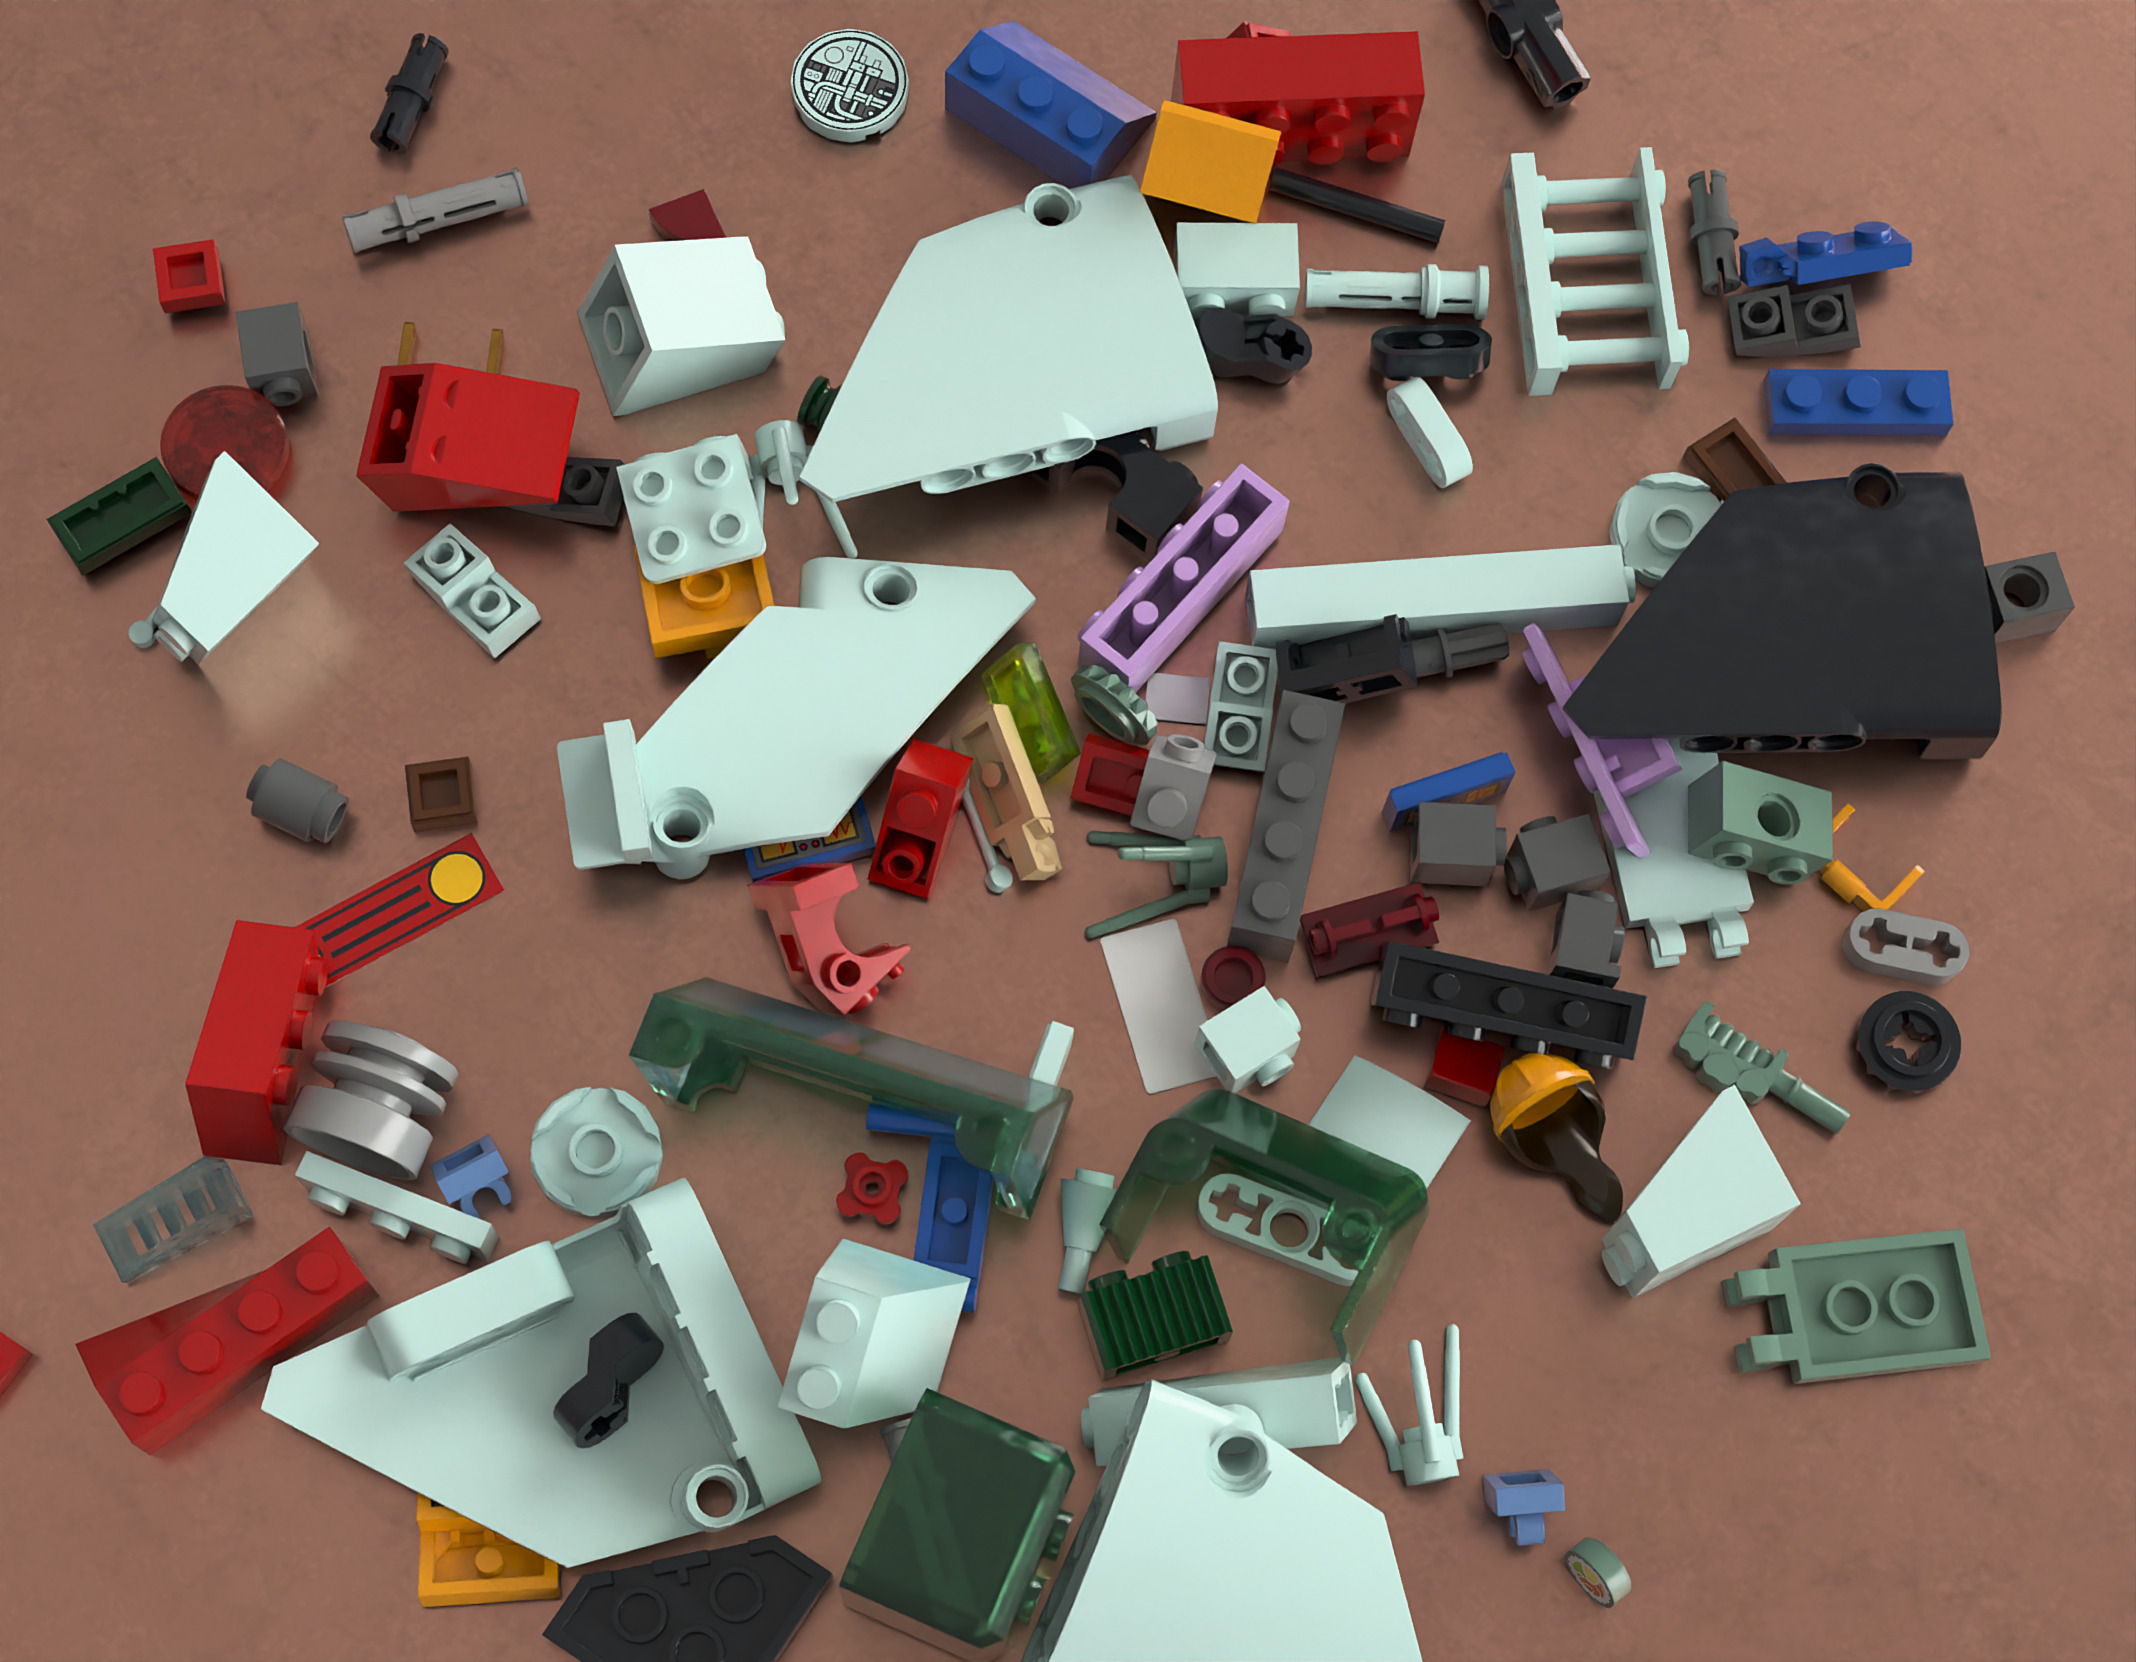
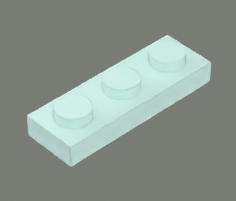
M306 1151L295 1174L306 1190L310 1191L307 1200L314 1205L338 1215H344L347 1208L351 1207L371 1215L368 1222L370 1226L399 1239L405 1240L409 1231L433 1240L429 1247L432 1251L459 1263L467 1264L470 1255L489 1262L499 1240V1236L491 1223Z

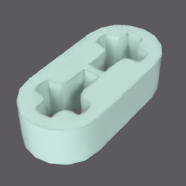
M1413 377L1389 389L1387 392V403L1391 415L1433 482L1439 487L1445 488L1469 476L1473 471V464L1468 448L1426 382L1420 377Z

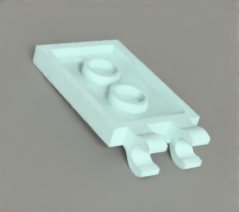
M1679 738L1667 739L1683 770L1626 798L1651 850L1650 854L1639 859L1626 845L1618 849L1615 847L1600 818V814L1608 811V808L1600 791L1593 792L1625 929L1644 926L1653 968L1673 966L1680 963L1678 955L1686 954V944L1679 925L1687 923L1707 922L1711 948L1715 959L1741 955L1740 946L1748 945L1749 938L1744 919L1738 912L1748 911L1754 903L1745 869H1723L1716 866L1712 860L1688 854V785L1718 765L1719 760L1717 753H1694L1680 748Z

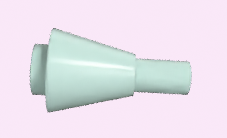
M1076 1168L1074 1180L1061 1178L1063 1246H1066V1252L1058 1285L1060 1290L1079 1294L1085 1291L1092 1252L1096 1253L1125 1194L1124 1191L1113 1189L1115 1176Z

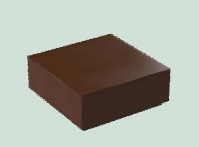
M469 756L405 765L410 821L414 832L478 823L472 764Z

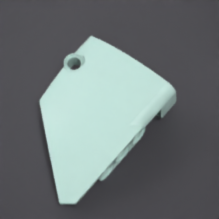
M1128 174L1071 189L1056 183L1042 184L1035 187L1027 195L1025 203L975 218L920 239L891 288L843 382L800 474V481L832 503L920 481L924 492L941 494L1054 466V464L1069 462L1088 454L1094 449L1096 440L1149 427L1154 441V449L1159 451L1212 438L1218 411V400L1213 376L1174 266L1142 193H1139L1140 189L1134 177ZM1045 217H1054L1063 223L1056 226H1047L1041 224L1039 220Z
M686 1178L678 1179L620 1205L617 1215L556 1243L551 1244L550 1241H544L520 1250L391 1307L369 1319L366 1326L273 1366L261 1406V1411L566 1568L701 1531L713 1533L724 1530L822 1482L817 1462L795 1413L777 1408L783 1386L700 1203ZM627 1313H638L662 1340L664 1345L663 1353L657 1363L630 1386L628 1422L599 1444L581 1449L573 1443L554 1419L553 1411L555 1405L563 1394L587 1375L590 1338L616 1318ZM716 1480L728 1487L733 1500L731 1509L726 1516L719 1518L709 1517L698 1507L696 1493L702 1482Z

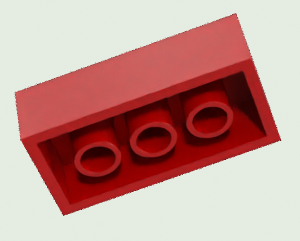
M1418 31L1178 40L1171 102L1281 131L1272 166L1286 161H1311L1315 164H1331L1340 159L1369 158L1375 162H1388L1398 157H1409L1425 97Z

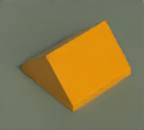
M1163 100L1139 193L1256 224L1281 131Z

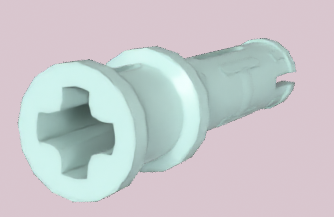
M1427 264L1426 267L1420 268V273L1306 269L1305 308L1418 310L1419 315H1424L1426 319H1434L1437 313L1473 314L1476 320H1485L1487 316L1489 300L1488 266L1479 265L1475 271H1441L1438 269L1437 264Z

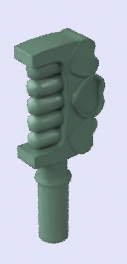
M1707 1000L1702 1004L1673 1047L1674 1055L1681 1058L1688 1069H1697L1696 1077L1701 1084L1708 1086L1713 1092L1718 1094L1735 1085L1742 1099L1751 1105L1758 1104L1769 1090L1783 1099L1784 1104L1789 1103L1835 1134H1838L1851 1112L1802 1082L1801 1077L1796 1078L1782 1068L1789 1056L1788 1052L1780 1048L1776 1055L1773 1056V1052L1770 1049H1760V1044L1755 1040L1747 1041V1036L1743 1032L1738 1031L1734 1033V1028L1731 1024H1721V1019L1718 1016H1709L1715 1007Z

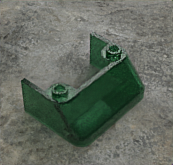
M1212 1089L1202 1092L1156 1124L1145 1136L1099 1224L1117 1258L1129 1263L1168 1187L1183 1186L1195 1181L1205 1171L1210 1160H1214L1328 1211L1322 1228L1323 1240L1328 1252L1339 1263L1359 1271L1330 1328L1341 1360L1354 1366L1427 1219L1430 1202L1423 1180L1416 1172L1231 1091Z

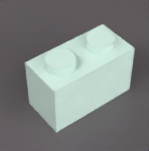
M1177 223L1173 248V266L1193 319L1197 320L1209 309L1217 307L1229 309L1242 316L1277 314L1281 317L1294 316L1300 290L1297 223Z

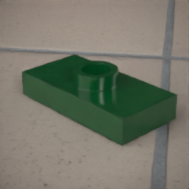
M156 456L46 520L83 576L188 516L192 511Z

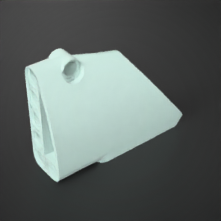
M1153 1379L1146 1381L1136 1399L1022 1659V1662H1423L1383 1512L1339 1485L1267 1436L1261 1420L1248 1407L1238 1404L1218 1407L1204 1399ZM1232 1437H1246L1253 1441L1249 1449L1242 1454L1227 1455L1219 1451L1223 1442Z

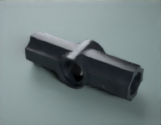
M1478 0L1486 12L1487 30L1495 49L1505 59L1514 57L1544 107L1552 106L1554 109L1564 106L1572 102L1578 94L1588 88L1591 77L1563 34V19L1556 0Z

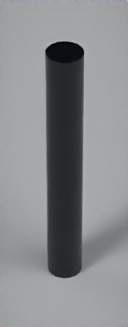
M1278 167L1274 171L1269 187L1271 191L1436 243L1440 241L1446 220Z

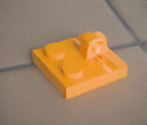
M636 545L633 546L655 658L705 649L707 659L716 658L764 608L774 606L763 554L759 557L665 583L652 584L645 578Z

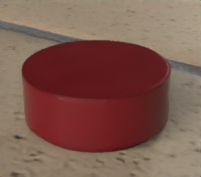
M1240 946L1222 947L1214 951L1203 965L1200 976V988L1203 997L1213 1008L1223 1012L1265 986V969L1261 960L1252 951Z

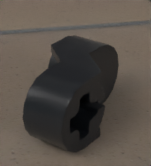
M1217 307L1209 309L1194 322L1211 373L1219 377L1253 375L1270 383H1284L1306 366L1312 356V344L1303 328L1277 314L1242 316L1229 309Z
M627 1313L616 1318L590 1338L587 1375L563 1394L555 1405L553 1411L554 1419L573 1443L581 1449L599 1444L628 1422L630 1386L646 1374L657 1363L663 1353L664 1345L662 1340L638 1313Z

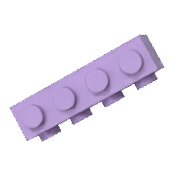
M1242 463L1224 483L1220 480L1215 482L1200 500L1197 506L1198 511L1185 525L1177 524L1166 535L1154 559L1145 568L1139 566L1127 577L1118 591L1119 597L1105 612L1098 610L1084 624L1077 637L1080 641L1078 667L1080 668L1082 664L1102 666L1109 674H1117L1119 679L1127 686L1133 687L1136 693L1283 532L1290 500Z

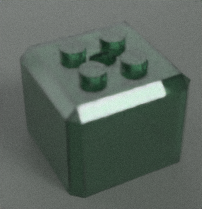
M926 1388L846 1565L839 1584L843 1605L971 1662H988L1002 1656L1015 1623L1017 1622L1028 1627L1042 1596L1046 1580L1036 1576L1043 1557L1056 1562L1072 1524L1074 1514L1065 1511L1064 1508L1069 1498L1076 1472L1067 1449Z

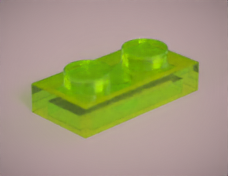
M1036 643L1016 644L981 674L992 704L1008 705L1038 784L1047 782L1081 754Z

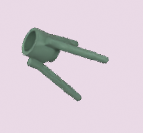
M1113 831L1088 832L1086 838L1090 843L1123 846L1117 853L1118 858L1121 860L1169 861L1173 885L1184 884L1185 890L1088 926L1085 929V936L1087 938H1095L1186 904L1210 902V888L1226 886L1228 863L1223 838L1221 836L1201 838L1200 835H1193L1192 840H1179L1164 835Z

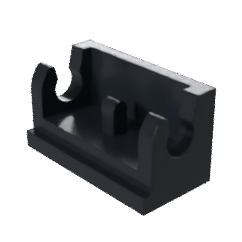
M1397 614L1384 616V625L1302 645L1298 643L1290 644L1289 639L1276 642L1280 696H1282L1283 690L1332 701L1349 703L1418 687L1409 622L1405 617L1398 618Z

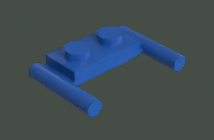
M869 1104L866 1119L867 1130L931 1137L913 1261L971 1278L961 1312L975 1313L996 1168V1148L1000 1133V1118Z

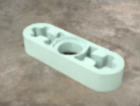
M1226 1173L1217 1175L1208 1180L1200 1192L1196 1206L1197 1217L1201 1226L1209 1234L1342 1286L1363 1284L1372 1277L1381 1262L1382 1245L1378 1235L1366 1224L1236 1174ZM1226 1191L1234 1192L1238 1195L1236 1205L1240 1209L1255 1214L1258 1201L1269 1204L1260 1220L1258 1236L1247 1232L1252 1218L1239 1213H1233L1228 1222L1216 1218L1218 1207L1210 1203L1209 1199L1211 1197L1221 1199ZM1281 1213L1298 1215L1307 1227L1306 1240L1296 1247H1284L1278 1244L1270 1232L1272 1219ZM1320 1224L1331 1229L1325 1239L1326 1242L1341 1247L1346 1245L1349 1238L1361 1242L1359 1253L1368 1258V1263L1357 1261L1352 1270L1346 1269L1340 1265L1342 1255L1324 1246L1320 1252L1319 1259L1309 1256L1308 1254L1319 1237Z

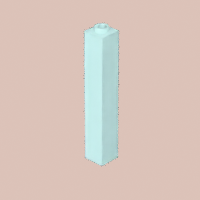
M1621 544L1250 570L1245 599L1251 646L1276 649V642L1288 639L1290 644L1298 643L1302 645L1384 625V616L1397 614L1398 618L1405 617L1409 622L1411 640L1436 636V630L1442 628L1448 634L1497 623L1503 625L1506 633H1521L1523 628L1533 623L1541 631L1618 626L1628 604L1633 603L1635 600L1636 582L1633 568L1631 566H1624Z

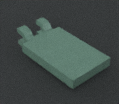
M1964 1229L1775 1248L1768 1253L1770 1269L1740 1270L1734 1273V1278L1722 1281L1726 1308L1767 1301L1774 1335L1751 1336L1746 1339L1747 1343L1734 1346L1739 1373L1770 1369L1789 1364L1793 1384L1980 1364L1991 1359Z

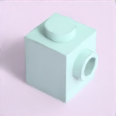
M1263 986L1200 1025L1195 1044L1231 1096L1255 1080H1258L1261 1086H1266L1282 1077L1294 1066L1291 1058L1295 1056L1301 1040L1297 1034L1301 1031V1025L1290 1005L1283 998L1275 1001L1266 987Z

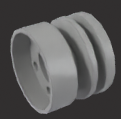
M332 1020L327 1023L321 1040L333 1052L319 1051L315 1053L310 1064L316 1072L335 1085L333 1088L312 1085L301 1087L283 1129L289 1136L303 1145L345 1164L394 1179L409 1181L416 1179L433 1137L428 1130L409 1118L410 1113L428 1116L443 1114L447 1104L444 1098L435 1091L448 1092L454 1088L459 1075L456 1067L420 1043L399 1033L349 1021Z

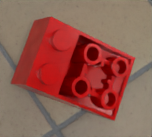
M440 363L381 366L356 477L393 512L555 504L558 502L580 393L576 388Z

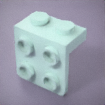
M737 434L727 437H709L687 448L668 453L647 454L639 457L632 463L616 467L642 572L650 583H665L759 557L765 552L766 540L750 479H754L749 456Z

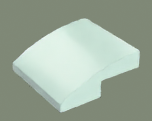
M1355 1055L1283 1162L1338 1199L1341 1195L1345 1196L1397 1232L1409 1217L1471 1120L1412 1083Z

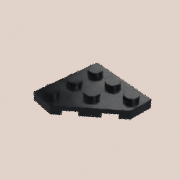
M778 1536L762 1537L729 1547L710 1551L705 1549L653 1560L652 1563L582 1575L542 1635L580 1662H777L832 1579L833 1574Z

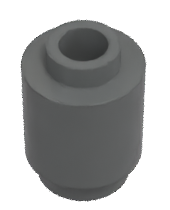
M281 758L276 760L271 767L261 765L254 774L246 793V799L253 802L251 808L252 816L306 842H311L315 838L323 843H328L341 825L349 804V798L337 792L338 786Z

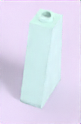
M1349 1356L1158 1381L1204 1399L1218 1407L1229 1404L1248 1407L1261 1420L1265 1434L1286 1449L1340 1444L1357 1424ZM1145 1383L1101 1388L1088 1398L1089 1407L1083 1408L1081 1413V1429L1085 1447L1087 1449L1094 1448L1096 1467L1108 1465L1136 1399ZM1232 1437L1223 1442L1219 1451L1224 1454L1243 1453L1249 1449L1253 1441L1246 1437Z

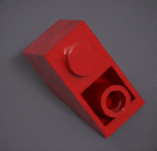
M913 739L895 768L867 880L928 899L960 813L974 758Z

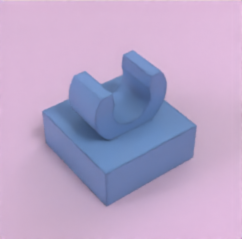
M489 1134L430 1165L448 1204L458 1200L459 1206L465 1214L479 1219L472 1199L474 1194L481 1188L495 1190L503 1205L511 1202L510 1190L502 1178L509 1171Z
M1550 1469L1483 1475L1485 1502L1497 1516H1507L1509 1536L1511 1538L1516 1537V1544L1518 1546L1544 1544L1545 1527L1542 1513L1565 1511L1563 1482Z

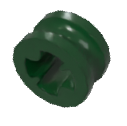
M822 375L818 376L805 394L798 411L797 423L805 428L815 425L817 427V434H819L842 385L834 389L830 386V379Z

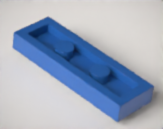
M1769 369L1764 378L1768 434L1947 435L1954 425L1948 370Z

